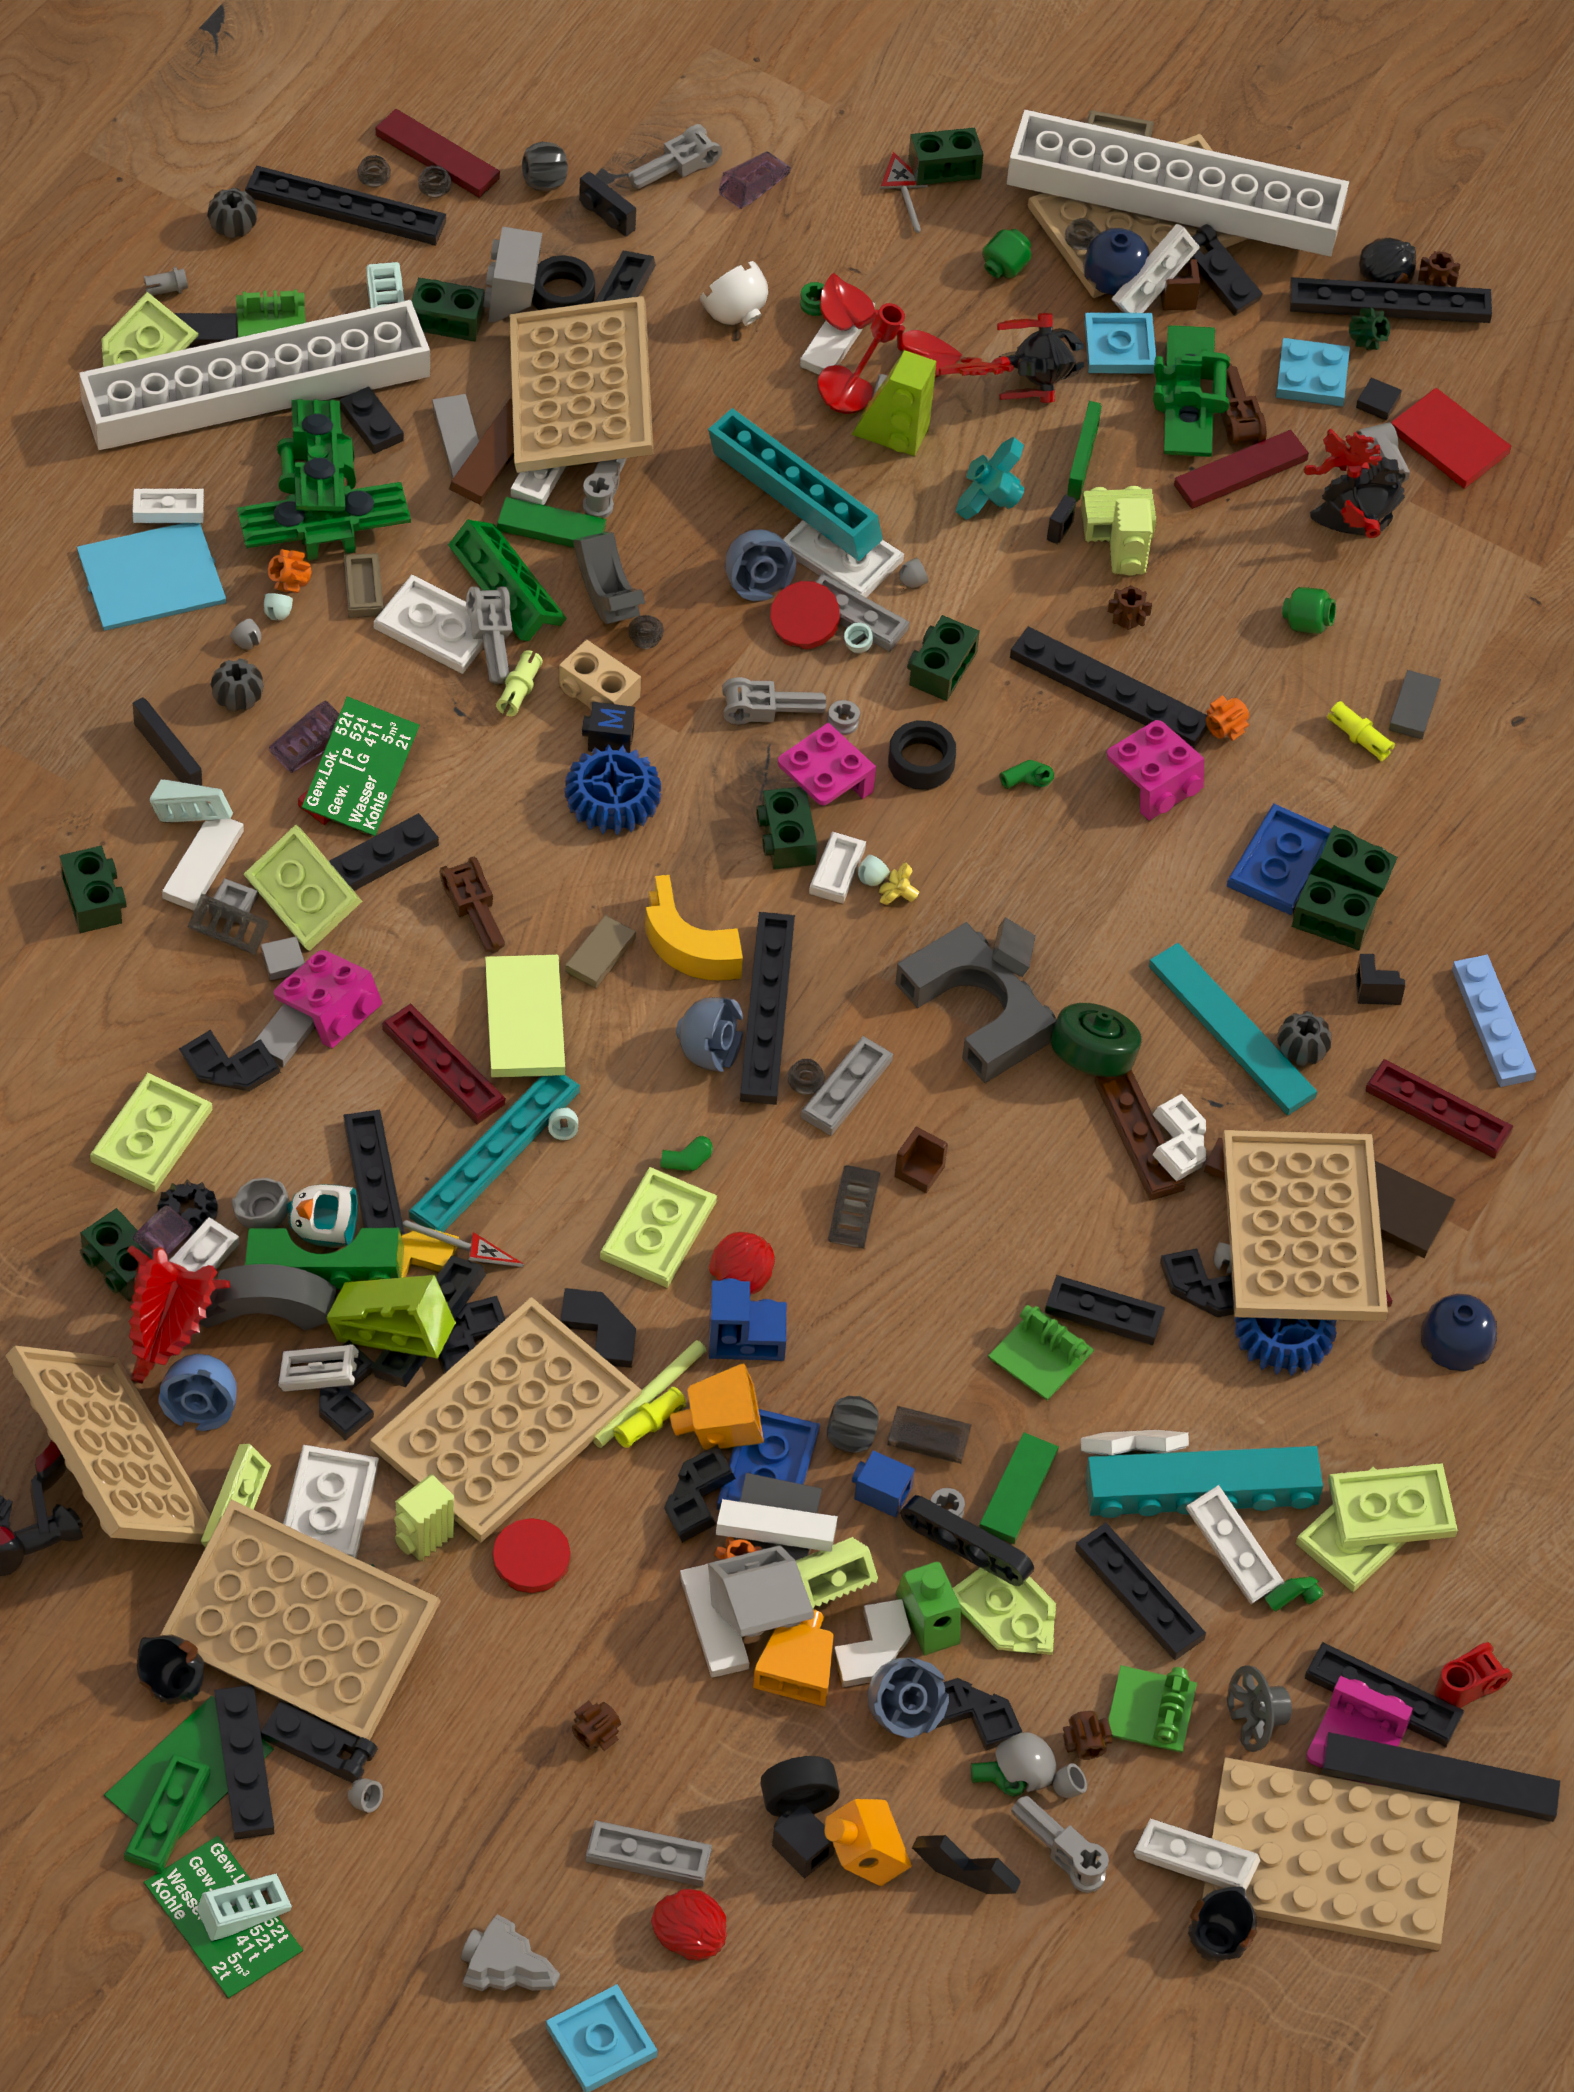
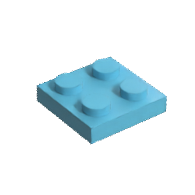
M1085 313L1084 328L1088 373L1155 374L1154 360L1156 349L1152 313Z
M1283 338L1276 398L1343 407L1350 346Z
M618 1984L546 2020L547 2031L584 2092H591L657 2057V2048Z

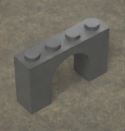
M965 922L897 963L895 984L916 1008L921 1007L947 990L958 986H975L985 989L1000 1001L1004 1009L1003 1013L991 1023L966 1037L964 1041L962 1059L986 1083L1050 1044L1056 1017L1048 1006H1043L1035 998L1032 989L1025 981H1020L1012 971L992 959L993 950L989 947L984 935L978 931L975 932Z

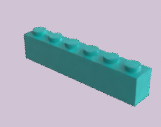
M731 408L708 429L713 452L716 456L858 562L883 540L879 518L876 513L735 409Z
M1317 1446L1088 1457L1085 1472L1090 1516L1101 1515L1105 1518H1115L1121 1514L1154 1516L1162 1512L1189 1514L1186 1506L1218 1485L1235 1509L1254 1508L1259 1511L1288 1506L1296 1509H1305L1312 1505H1318L1323 1489Z

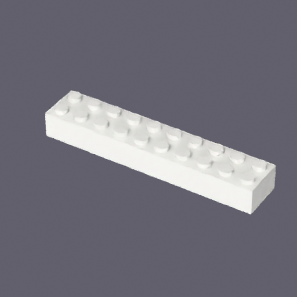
M1025 109L1010 155L1007 185L1195 227H1202L1208 224L1214 231L1330 257L1332 256L1349 185V181Z
M411 300L80 372L81 400L98 450H104L291 408L292 400L319 399V401L350 395L368 386L373 390L430 377V349Z

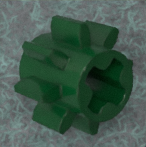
M1361 308L1360 316L1351 317L1349 334L1356 341V347H1365L1366 350H1378L1379 341H1388L1390 323L1384 317V311H1374L1373 308Z

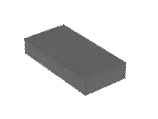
M1407 670L1389 730L1423 740L1441 679Z
M1005 917L998 926L992 959L1018 976L1023 977L1030 967L1036 935Z

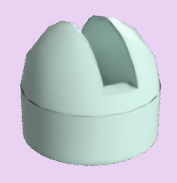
M265 594V614L271 620H284L290 614L293 598L282 594Z
M854 623L845 631V644L849 650L858 654L869 650L873 643V635L869 626L864 623ZM864 636L867 637V639H865L864 641H862V642L859 643L858 645H855V644H857L858 642H860V641L864 638Z
M867 855L858 869L860 881L869 886H878L890 874L888 867L873 855Z
M570 1108L555 1109L549 1118L548 1129L550 1134L559 1140L573 1138L578 1132V1117L576 1113ZM561 1119H567L568 1127H561Z

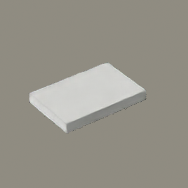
M803 520L783 539L791 548L796 561L819 576L824 574L864 597L869 596L904 561V553L882 540L858 562Z
M414 575L407 579L374 620V629L461 674L466 671L484 648L483 639H473L466 602Z
M303 1445L283 1524L357 1558L379 1466V1458Z

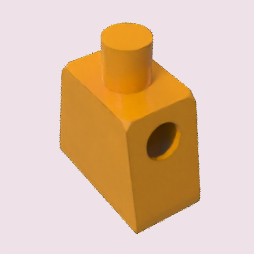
M744 1363L690 1385L687 1390L690 1408L670 1414L675 1435L678 1436L695 1431L702 1448L705 1450L716 1445L722 1449L764 1443L755 1387Z
M813 1609V1619L801 1621L799 1625L794 1627L775 1628L756 1664L753 1688L823 1707L826 1706L834 1634L820 1629L824 1618L821 1612Z
M854 1799L826 1817L825 1836L829 1841L833 1842L839 1861L844 1869L876 1885L883 1886L912 1867L886 1800Z

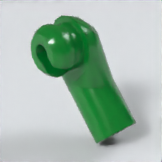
M1027 760L1001 772L999 778L1006 789L1021 782L1037 787H1045L1053 781L1054 770L1040 762Z
M698 1136L681 1152L662 1150L661 1168L682 1171L697 1170L712 1155L713 1145L710 1139L705 1136Z
M1309 1576L1290 1578L1264 1597L1270 1607L1277 1612L1300 1595H1302L1306 1603L1312 1604L1321 1598L1324 1592L1317 1584L1319 1581Z
M997 1761L971 1763L970 1765L972 1783L993 1782L1005 1794L1013 1797L1021 1795L1026 1789L1027 1782L1025 1781L1009 1782L998 1766Z

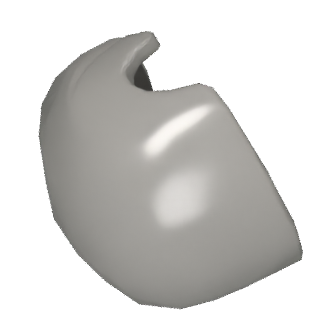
M257 1178L250 1180L240 1187L235 1198L232 1199V1206L236 1218L244 1227L275 1228L287 1217V1204L290 1201L287 1191L280 1181L269 1178Z
M1021 1732L998 1744L995 1752L998 1766L1009 1782H1027L1026 1790L1028 1792L1050 1786L1056 1773V1761L1052 1749L1042 1738L1030 1732Z

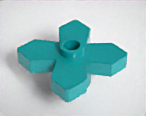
M1011 437L1001 443L991 459L983 454L970 463L966 478L972 484L959 498L955 511L957 514L967 520L978 514L988 499L998 507L1004 506L1007 509L1014 507L1020 501L1024 493V487L1020 484V479L1009 471L1019 461L1024 444L1015 437Z

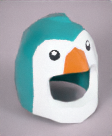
M332 1184L308 1186L296 1193L292 1201L287 1204L289 1225L303 1241L316 1246L330 1248L346 1247L352 1242L357 1223L358 1209L355 1188Z

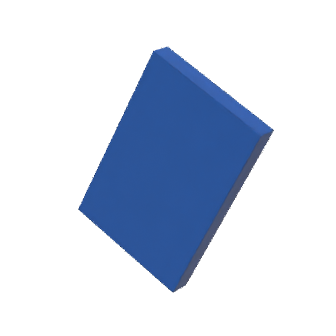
M1273 803L1229 876L1227 887L1292 915L1307 882L1308 874L1320 845L1331 829Z
M759 1409L764 1443L733 1448L729 1466L736 1479L722 1486L717 1501V1510H720L722 1499L740 1502L746 1473L804 1485L820 1431V1424Z

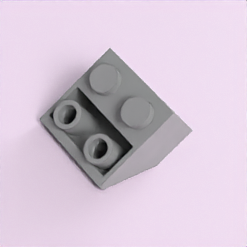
M502 226L500 240L493 239L490 259L496 260V262L491 261V264L488 266L486 285L492 287H486L483 307L490 308L488 322L495 323L510 316V314H515L531 306L540 257L542 233Z
M781 1545L708 1563L711 1605L741 1637L759 1636L766 1630L778 1627H794L799 1625L801 1621L814 1618L813 1608L797 1563Z

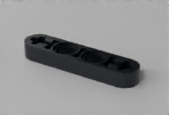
M913 1496L901 1509V1518L909 1528L1009 1584L1021 1586L1034 1572L1033 1562L1024 1552L922 1496Z

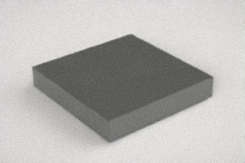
M746 1473L740 1502L818 1513L822 1488ZM754 1540L748 1541L754 1547L761 1546L762 1550L781 1545ZM781 1545L795 1561L809 1555L810 1549Z

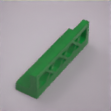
M467 519L448 546L482 590H497L498 587L507 588L510 596L512 628L519 639L530 641L543 623L562 626L567 619L495 524Z

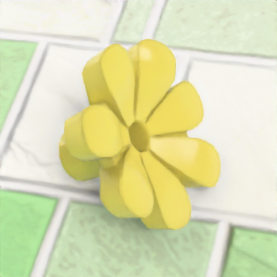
M906 862L900 866L898 871L895 869L891 871L888 878L890 883L886 882L880 887L879 893L883 894L880 899L881 903L889 905L900 896L909 902H913L917 898L919 890L909 883L912 868Z

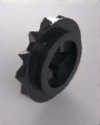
M187 1179L184 1184L175 1185L172 1183L169 1190L161 1192L157 1205L158 1216L162 1224L170 1231L182 1235H192L209 1217L215 1221L218 1213V1203L214 1191H209L203 1182L193 1184ZM194 1198L195 1209L188 1208L181 1214L180 1202L186 1204Z

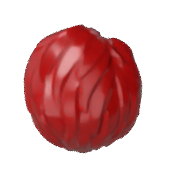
M734 1232L724 1237L714 1248L708 1267L710 1273L717 1278L716 1281L728 1278L750 1281V1295L761 1291L771 1278L775 1256L770 1243H767L763 1237L757 1236L754 1233Z
M682 1889L675 1894L665 1896L655 1906L651 1918L654 1933L661 1944L671 1952L682 1955L687 1960L700 1961L716 1956L725 1945L727 1937L726 1915L721 1906L705 1892L694 1889Z

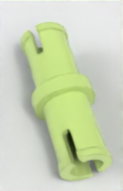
M526 650L521 654L515 670L510 672L505 680L506 687L497 701L496 707L503 714L507 705L510 704L511 706L506 716H515L518 713L524 697L529 695L534 687L533 679L543 660L536 653L532 662L529 663L533 651Z

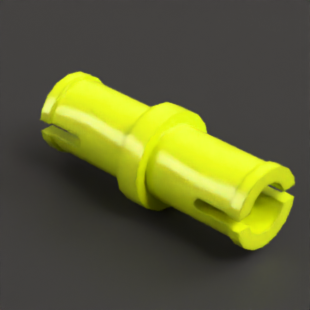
M1342 701L1337 702L1332 707L1331 711L1334 713H1328L1327 719L1350 736L1349 740L1352 743L1361 744L1376 756L1379 761L1385 760L1390 755L1391 751L1388 749L1393 750L1395 743L1373 728L1372 721L1368 718L1362 719Z
M671 1387L666 1393L650 1404L645 1402L637 1408L635 1415L613 1428L616 1440L624 1448H629L648 1432L658 1431L663 1427V1422L670 1417L671 1413L678 1412L687 1407L684 1395L676 1387Z

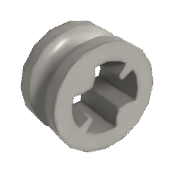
M846 700L836 701L830 706L827 723L829 722L842 735H849L855 732L860 718L858 706ZM842 714L849 715V718L846 717V720H841L838 716L841 718Z
M942 1488L932 1495L931 1501L939 1506H946L947 1503H952L954 1505L953 1509L948 1511L961 1518L963 1517L965 1501L962 1494L957 1490Z

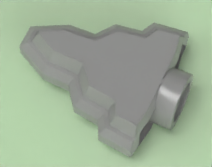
M498 1914L487 1926L484 1933L476 1929L472 1930L462 1951L461 1960L469 1963L462 1984L479 1991H484L489 1986L505 1991L515 1985L529 1990H554L560 1978V1973L547 1958L531 1951L529 1939L515 1932V1923Z

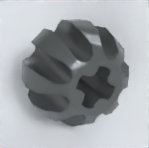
M542 141L532 144L525 150L522 159V172L528 186L535 190L548 192L564 184L567 177L568 164L562 147L555 143Z
M232 187L229 190L222 189L214 195V198L209 202L207 216L211 227L219 235H225L227 238L234 239L236 236L243 237L251 231V228L256 224L258 210L254 199L247 192H242L238 188Z
M240 658L236 661L227 660L220 664V668L214 671L210 684L216 702L221 706H226L227 710L233 712L239 709L246 711L252 708L255 702L261 699L264 689L263 677L259 669L253 664H248L247 660Z
M1303 1011V1014L1293 1013L1285 1019L1283 1025L1278 1030L1277 1042L1281 1053L1288 1060L1296 1061V1065L1306 1066L1307 1063L1316 1064L1323 1060L1326 1052L1331 1048L1332 1034L1329 1031L1328 1023L1322 1017L1313 1016V1012Z
M846 1396L838 1399L833 1405L828 1422V1440L835 1448L847 1453H859L867 1450L874 1441L878 1426L879 1413L877 1408L871 1401L861 1396Z

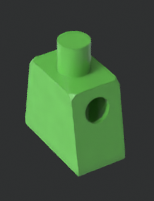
M933 1562L903 1573L896 1590V1596L898 1600L902 1599L907 1620L923 1655L925 1656L960 1644L961 1608L941 1563ZM937 1621V1624H940L942 1626L935 1627L933 1625Z

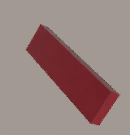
M398 109L392 111L375 127V135L478 198L500 179V170Z
M1290 429L1175 478L1174 486L1190 508L1193 509L1308 460L1309 452Z
M411 1003L382 1023V1030L477 1125L505 1106L506 1098Z
M1383 1059L1366 1085L1365 1091L1494 1159L1513 1130V1125L1386 1059Z

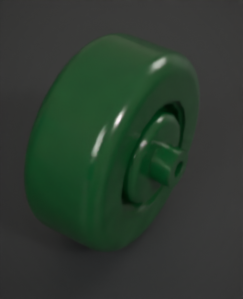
M1074 1003L1064 1007L1058 1014L1050 1041L1056 1055L1069 1066L1094 1076L1117 1077L1126 1074L1134 1066L1142 1044V1036L1137 1026L1129 1018L1114 1009L1094 1003Z

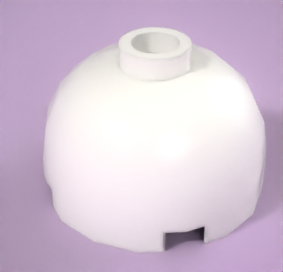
M749 262L751 268L744 270L742 265L732 269L709 286L713 292L708 297L704 293L700 295V302L713 319L727 325L743 322L747 326L761 317L762 314L759 310L766 303L768 284L756 262Z

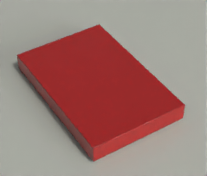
M1438 388L1433 389L1391 422L1396 430L1397 437L1464 489L1510 454L1511 445Z

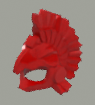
M131 1245L127 1251L139 1262L133 1285L135 1293L132 1295L134 1303L130 1306L133 1316L129 1320L131 1326L129 1338L133 1341L132 1354L137 1356L131 1380L143 1384L145 1377L149 1375L150 1370H153L155 1364L166 1365L171 1356L179 1355L183 1347L190 1344L192 1334L200 1332L199 1321L206 1318V1308L212 1304L210 1300L212 1291L230 1288V1281L226 1279H213L217 1271L211 1265L204 1266L193 1272L181 1265L169 1262L164 1248L158 1247L153 1249V1259H150L139 1249Z

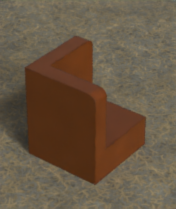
M1190 259L1186 276H1175L1173 279L1166 280L1165 288L1160 293L1163 310H1196L1200 288L1197 259Z
M916 1126L897 1153L894 1177L927 1193L945 1168L948 1144Z

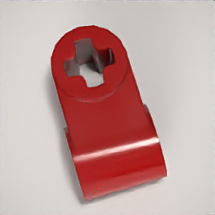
M1482 1643L1468 1653L1444 1665L1435 1687V1696L1458 1708H1462L1504 1687L1511 1680L1513 1673L1510 1669L1503 1668L1492 1653L1494 1647L1491 1643ZM1449 1682L1457 1683L1461 1688L1454 1687Z

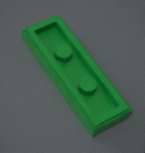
M1089 401L1069 477L1067 496L1076 499L1075 502H1078L1081 498L1100 423L1102 406L1101 403Z
M506 497L497 521V528L501 532L574 548L573 539L605 532L606 519Z
M1023 1432L980 1522L979 1528L1001 1540L1015 1544L1058 1454L1059 1446Z
M176 1753L172 1754L124 1853L125 1861L162 1874L210 1774V1766Z

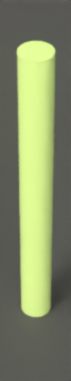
M698 1340L694 1341L642 1389V1393L594 1437L593 1443L599 1448L608 1443L614 1437L613 1432L615 1431L613 1428L635 1415L637 1408L645 1402L650 1404L706 1352L705 1346Z

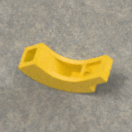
M670 875L655 876L654 891L648 892L649 907H646L645 931L651 946L659 957L674 969L699 979L716 981L741 979L743 956L738 928L709 931L689 925L679 916L675 908Z

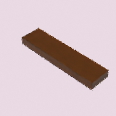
M511 398L457 472L449 487V490L479 505L514 456L513 402Z
M1132 1070L1117 1077L1096 1076L1095 1085L1149 1200L1184 1191L1186 1185L1184 1179L1176 1181L1153 1156L1156 1148L1166 1143Z

